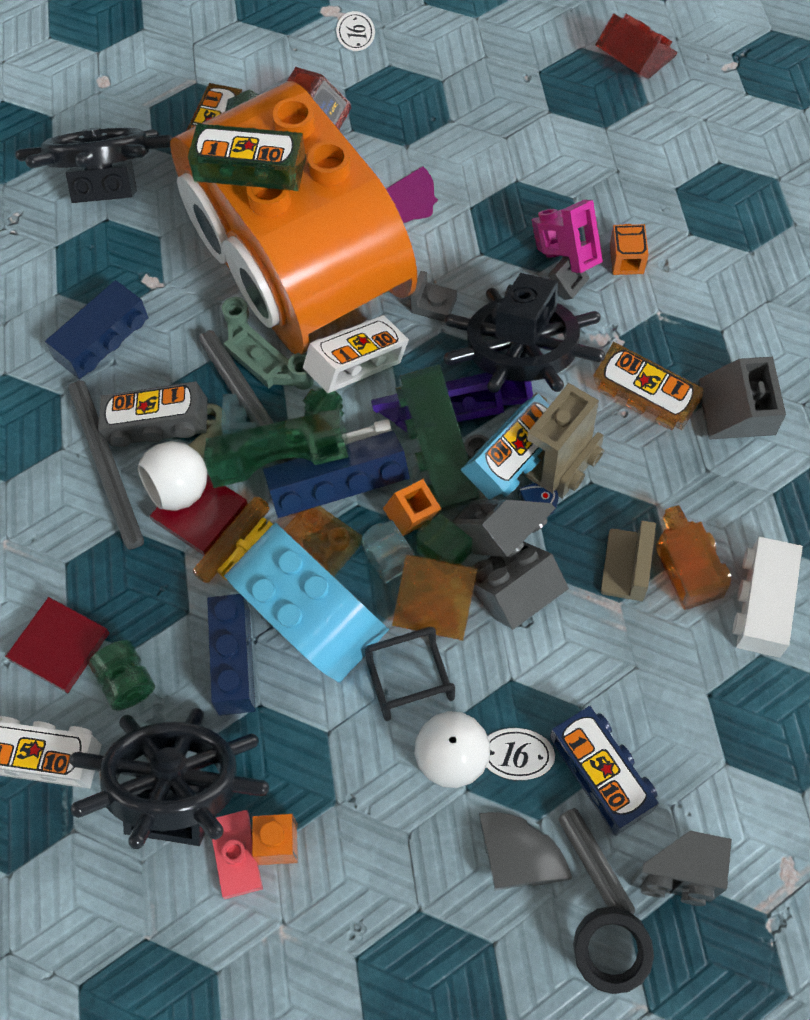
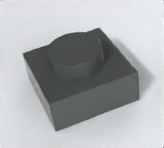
M564 256L547 275L549 279L558 281V292L564 300L573 299L590 279L585 271L582 273L572 272L570 259L567 256Z

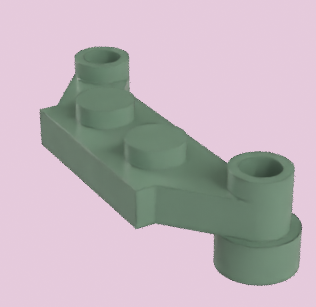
M231 297L225 300L222 305V312L228 325V340L223 344L227 352L267 388H270L273 384L296 386L301 390L312 387L314 379L303 369L307 354L301 355L296 353L290 359L286 358L249 326L248 305L243 298Z

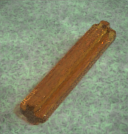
M258 496L253 497L193 568V573L199 580L209 583L218 573L217 569L221 567L236 549L235 544L238 540H244L259 520L268 513L270 508L265 500Z

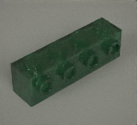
M440 364L400 375V387L395 388L400 407L407 406L410 419L405 420V425L410 440L416 439L420 451L414 453L420 473L425 471L427 473L430 483L427 486L441 507L439 512L469 504L472 500H478L480 495L477 487L460 470L469 459Z

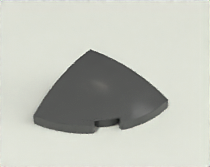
M499 812L479 813L486 854H488L495 891L531 884L538 886L572 879L565 857L547 834L543 835L536 828L529 825L527 820L518 816Z

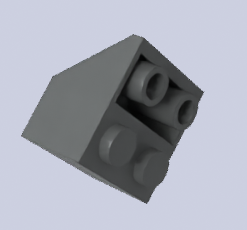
M773 356L740 358L698 380L709 440L773 436L777 434L786 416Z
M472 500L450 522V525L474 555L511 557L523 548V541L531 533L540 530L547 523V517L556 508L552 503Z
M524 541L523 548L511 557L490 556L488 559L475 563L471 567V571L462 576L464 583L494 619L512 630L569 589L553 555Z
M688 831L646 861L632 877L631 886L640 887L641 893L647 896L664 898L665 893L681 896V902L706 906V901L711 902L727 890L732 839Z

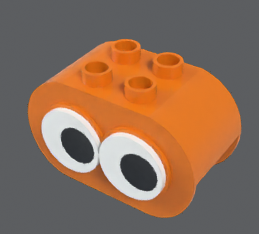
M287 81L171 139V154L178 175L177 185L179 193L199 236L211 254L220 263H225L229 268L242 295L255 315L266 327L274 330L279 339L292 353H300L301 355L306 353L309 347L308 334L387 291L398 298H406L414 293L417 286L416 260L408 233L394 202L377 175L309 93L299 84ZM216 128L290 135L293 138L294 145L293 151L286 161L273 163L200 156L196 152V140L202 130Z

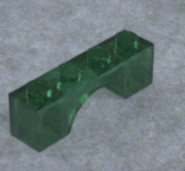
M337 408L207 438L203 460L213 487L217 488L247 481L259 468L280 459L304 458L311 461L314 465L348 458V437L340 409Z

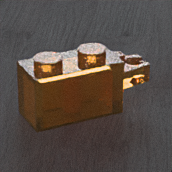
M680 505L666 509L663 520L667 529L661 534L656 550L683 610L724 598L731 585V574L727 565L721 563L716 554V542L710 532L706 533L702 522H688Z

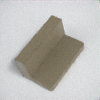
M642 521L638 533L610 529L601 594L637 601L644 600L649 586L656 523Z

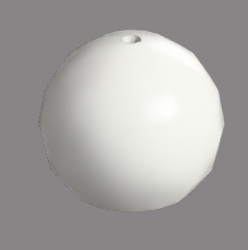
M169 441L155 445L144 453L138 464L141 481L151 500L159 509L175 511L189 507L201 497L206 487V465L200 454L185 443Z
M447 711L435 715L422 726L415 740L414 755L419 769L430 781L442 787L459 788L471 784L483 774L490 760V743L486 731L474 718L462 712ZM454 737L456 742L450 743L449 739Z

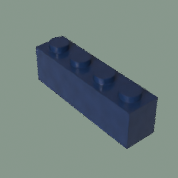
M394 430L263 469L277 518L410 479L404 449Z

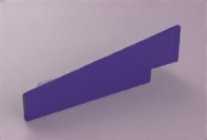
M485 372L371 400L374 412L382 414L405 432H411L504 413L503 405L523 404L533 397L531 381L505 380L497 393H491L487 389V384L492 375Z

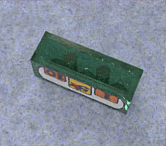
M197 124L188 153V160L193 179L196 182L299 191L306 154L303 133Z

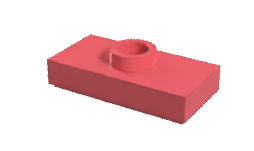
M244 810L216 817L224 829L223 835L219 839H212L222 897L229 899L263 890L259 865L252 857V829L248 811Z

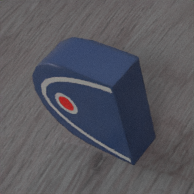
M536 483L519 488L518 495L521 501L552 503L557 509L559 499L557 490L552 494Z

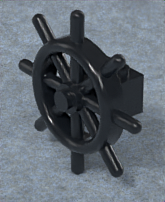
M88 128L80 132L49 138L42 142L41 147L18 149L15 157L18 161H25L29 168L42 166L70 168L65 173L71 203L132 198L137 192L132 160L130 159L143 158L149 153V149L170 147V141L173 137L171 135H159L155 129L143 131L138 128Z
M520 273L513 285H508L504 298L495 288H489L486 291V297L490 303L480 308L471 318L454 314L446 315L444 322L448 327L467 331L468 347L447 352L443 360L447 365H453L472 359L483 371L492 375L487 384V389L491 393H497L505 380L527 382L545 379L554 392H560L564 387V383L558 373L567 368L575 357L594 362H602L605 359V352L602 349L579 344L580 328L597 324L601 319V315L597 311H591L574 316L566 307L557 303L558 281ZM563 334L565 339L551 338V336ZM486 335L496 339L484 342L482 336ZM508 349L505 355L498 353L499 351ZM540 349L548 350L550 352L543 354Z
M200 708L192 709L185 722H161L143 727L131 715H124L120 718L119 725L126 734L114 742L105 755L74 752L71 754L69 762L73 767L99 771L100 792L74 802L71 805L70 812L74 817L80 818L107 808L116 818L123 821V832L125 835H130L128 844L132 849L142 848L147 838L194 846L201 845L205 833L211 839H219L223 835L224 829L215 818V815L229 803L234 792L264 796L269 792V784L266 781L237 776L235 756L257 747L259 739L257 735L250 733L227 742L216 732L200 726L204 718V712ZM188 751L197 753L196 755L186 758V754ZM144 755L148 762L136 761L135 759ZM214 764L219 773L201 771V769ZM120 774L136 777L122 784L118 782Z

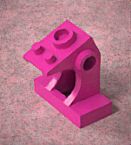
M584 199L559 211L557 209L543 210L538 213L539 217L531 219L536 247L540 252L546 254V257H569L571 270L576 273H582L603 262L593 200ZM584 226L586 241L580 242L578 228Z

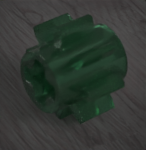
M318 388L316 391L311 389L302 400L306 404L304 416L310 423L319 428L329 426L330 423L336 426L345 414L341 410L344 407L342 405L343 399L336 391L327 393L323 388Z

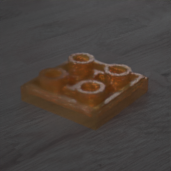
M321 506L299 512L284 528L332 576L337 574L364 542V537Z
M406 554L392 626L415 631L426 627H434L436 635L463 641L478 568Z

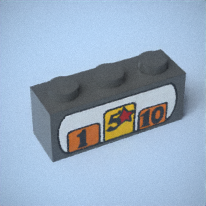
M196 381L101 395L98 431L111 446L126 447L131 443L145 441L159 442L162 439L173 437L189 438L195 434L206 433L208 398Z

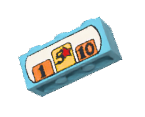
M539 393L523 403L460 469L488 500L500 494L504 497L508 496L520 484L517 480L522 472L527 474L540 462L538 455L543 449L527 440L528 431L550 406Z

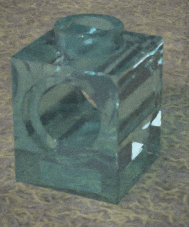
M393 520L385 524L380 523L372 526L362 536L363 550L385 584L415 567L414 552Z

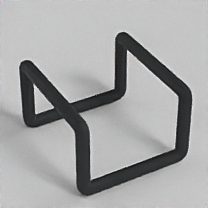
M434 627L416 630L368 645L365 648L367 666L383 717L386 721L391 719L390 709L443 692L446 693L449 701L455 699V685L449 682L436 644V629ZM429 635L430 649L443 685L386 702L372 652Z

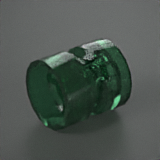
M128 640L117 641L103 647L90 658L88 663L98 684L103 685L102 691L110 707L116 711L125 710L139 704L155 689V684L146 667L140 665L142 662L132 642Z

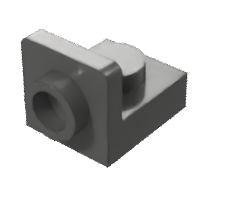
M420 271L416 289L413 294L407 297L411 300V313L444 322L446 315L451 314L457 300V290L428 283L427 272Z

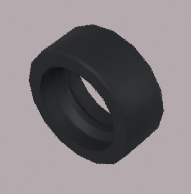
M614 906L598 908L586 915L576 928L573 941L576 966L583 978L597 990L610 994L627 993L640 986L651 972L654 959L652 940L641 920L628 910ZM614 924L624 927L632 933L637 943L638 952L636 961L630 969L622 974L611 975L602 972L594 966L589 957L588 946L590 938L596 930L603 926Z

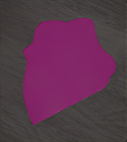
M424 166L386 189L403 223L413 219L430 217L433 214V205L438 202V199L434 196L433 179Z

